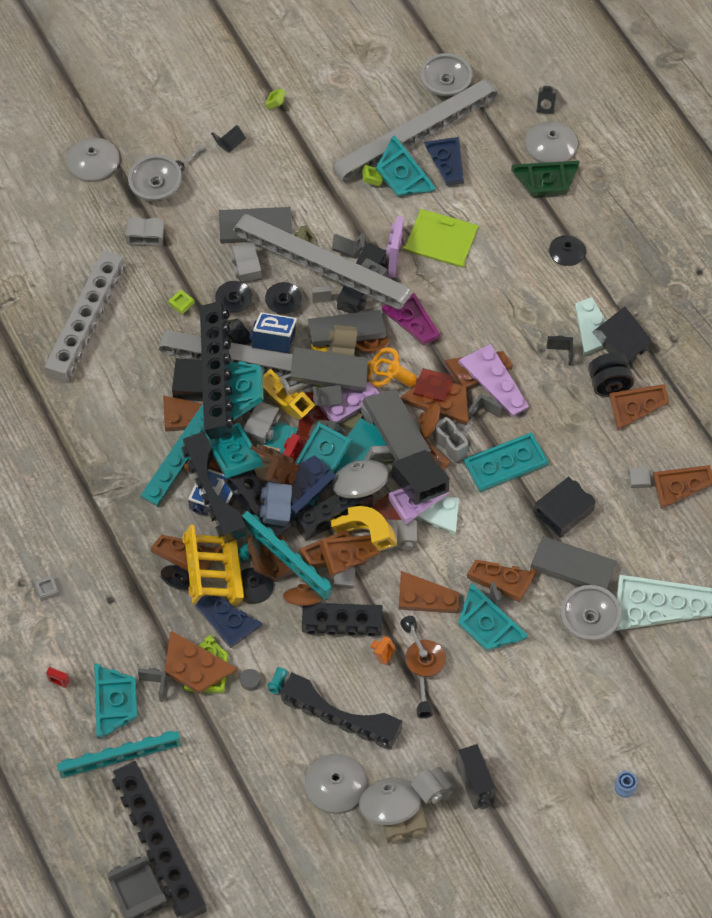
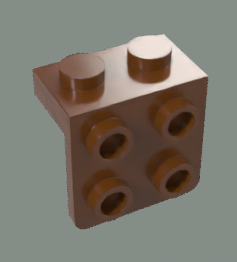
M261 444L258 447L251 446V450L272 460L264 477L265 479L292 486L300 468V465L294 463V458L282 455L280 451Z
M281 536L278 538L279 540H284L287 543L285 537ZM253 537L247 538V548L253 559L252 566L257 573L275 582L294 573L259 540Z

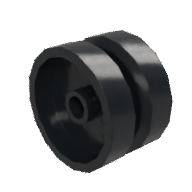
M616 352L606 353L593 359L588 365L589 375L592 379V386L596 395L609 397L610 393L626 391L634 385L630 363L625 354Z

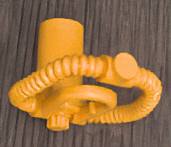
M385 347L380 349L375 357H373L374 359L368 362L367 382H371L375 387L386 386L392 379L397 380L408 388L413 387L417 382V376L399 365V354L393 348ZM384 353H391L394 356V360L391 361L380 357ZM382 362L390 364L387 372L378 371V366ZM374 372L378 376H386V379L381 382L372 380V374Z

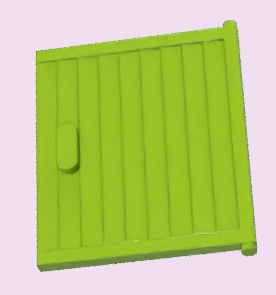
M420 209L408 241L402 250L463 268L465 267L464 263L479 225Z

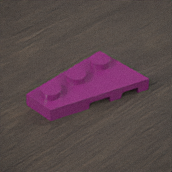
M415 293L411 294L401 309H396L389 305L382 306V311L422 345L440 338V333Z

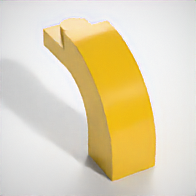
M269 369L263 375V390L269 395L268 398L291 417L302 419L315 404L303 391L287 395L286 389L283 388V384L279 381L280 378L272 369Z
M364 506L348 508L349 515L339 516L337 519L331 520V526L336 533L347 530L348 533L359 529L370 530L372 544L378 551L397 546L394 530L385 518L372 508Z

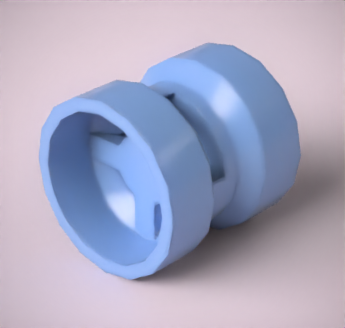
M630 771L621 772L617 776L614 787L617 795L623 798L632 796L637 786V777Z

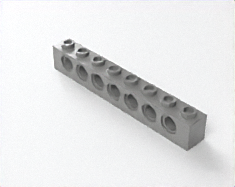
M102 250L44 366L46 377L67 383L69 378L73 377L77 362L81 361L83 350L85 347H88L92 332L96 331L97 321L99 318H102L106 303L110 302L113 289L117 288L120 275H123L126 265L124 264L123 256Z

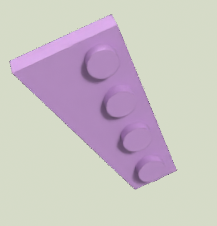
M491 344L458 360L460 366L464 367L469 372V375L476 379L482 385V388L487 393L489 392L511 417L528 409L527 402Z

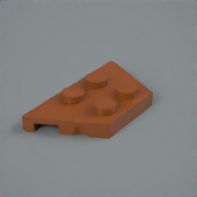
M430 375L401 396L404 404L424 411L433 403H437L440 406L439 416L456 420V422L463 425L468 424L466 387Z
M170 632L165 666L166 675L200 694L210 686L220 683L221 679L226 676L234 675L237 672V668L175 632Z

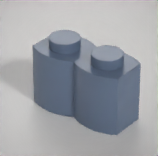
M268 482L266 487L262 488L261 499H264V505L261 506L260 517H263V523L287 526L291 513V485Z

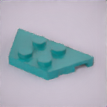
M393 135L376 167L377 172L397 197L433 192L436 187L397 137Z
M242 361L229 364L232 372L230 384L233 389L231 400L234 406L231 414L234 420L264 401L263 372L260 365L247 364Z
M473 583L470 585L458 625L486 652L527 639L528 635Z
M94 663L97 739H101L138 718L136 678L127 674H121L114 669H106L101 667V664Z

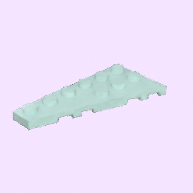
M619 575L617 600L621 607V619L615 631L712 617V588Z

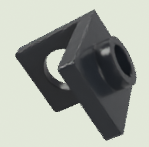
M552 86L539 87L537 112L554 114L557 89H554ZM543 100H550L551 107L549 109L542 108L541 102Z
M238 125L233 127L223 137H219L214 132L211 133L218 146L228 153L246 139Z
M238 318L228 320L230 326L228 336L234 343L246 345L250 341V332Z
M561 335L548 336L546 349L569 350L568 366H571L573 359V337Z

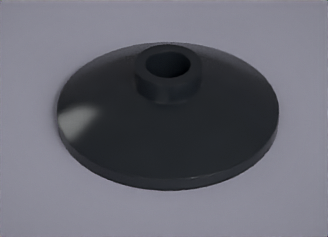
M562 235L551 242L549 254L556 263L563 266H573L584 258L585 247L578 238Z
M229 281L217 289L215 299L216 302L221 301L224 307L228 308L229 312L236 313L245 310L250 305L252 292L243 282Z
M288 282L272 285L265 294V302L268 308L279 314H288L295 311L302 301V295L298 287Z
M169 565L161 570L160 577L167 585L175 589L189 590L190 581L187 570L177 565Z
M253 567L241 571L244 595L242 601L257 604L268 599L273 591V580L257 573ZM257 581L256 584H251L250 582Z

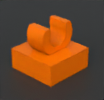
M385 636L381 642L374 640L370 648L375 649L373 653L376 654L379 662L385 665L389 663L396 650L391 638Z

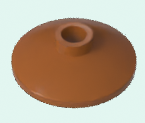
M386 335V338L356 341L355 348L368 353H374L389 344V337Z
M433 403L418 418L420 432L424 439H427L432 434L437 425L440 415V406L437 403Z
M299 584L297 587L290 588L283 593L284 600L294 605H312L323 599L308 584Z
M419 640L423 649L427 651V656L421 657L416 642L408 648L405 656L406 665L409 670L421 677H430L438 674L446 662L443 648L434 641ZM422 660H428L429 663H423Z

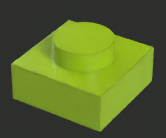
M279 88L270 92L264 106L268 109L279 107L284 101L283 98L286 91Z
M365 165L362 169L363 182L380 186L382 177L376 168Z
M181 289L168 300L169 306L181 315L195 304L194 299Z

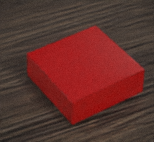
M49 667L46 671L49 682L67 688L70 682L67 673Z

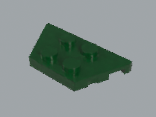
M563 161L511 165V171L531 197L565 195L569 191L580 162Z

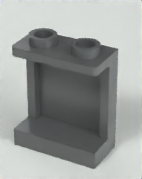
M146 856L142 858L135 857L130 860L129 864L122 867L116 866L107 874L108 881L125 918H145L168 907L167 900L154 877Z

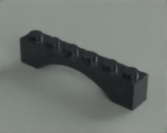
M205 431L184 438V446L181 447L184 458L188 457L190 461L188 463L191 474L195 473L196 475L194 479L198 490L202 489L203 494L201 497L204 505H208L210 508L208 513L211 521H215L217 524L215 530L218 537H222L226 544L247 536L246 525L239 510L225 503L215 493L210 484L208 470L212 459V449Z
M291 672L281 691V700L287 706H295L307 715L313 714L318 716L325 723H334L341 730L346 732L352 731L361 739H370L382 748L388 747L392 749L402 730L403 721L386 713L357 715L335 708L318 694L309 679Z

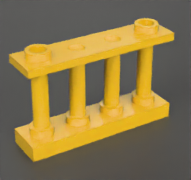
M191 524L186 532L183 533V543H185L190 581L189 596L192 598V604H197L203 595L224 596L229 599L231 606L237 607L244 598L237 541L234 540L225 544L222 537L195 534V526ZM196 542L220 544L223 553L198 552ZM199 560L222 561L225 571L202 570L199 568ZM201 577L224 579L227 583V589L202 587Z

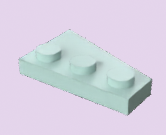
M592 297L576 303L575 311L583 345V355L586 356L604 349L592 331L606 320Z
M445 496L415 519L433 524V527L448 530L450 534L455 535L459 498Z

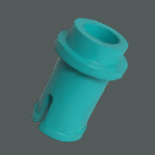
M247 541L238 549L240 562L249 560L250 553L247 548Z
M282 667L276 668L272 680L267 684L269 692L279 694L282 691V685L288 675L286 669Z

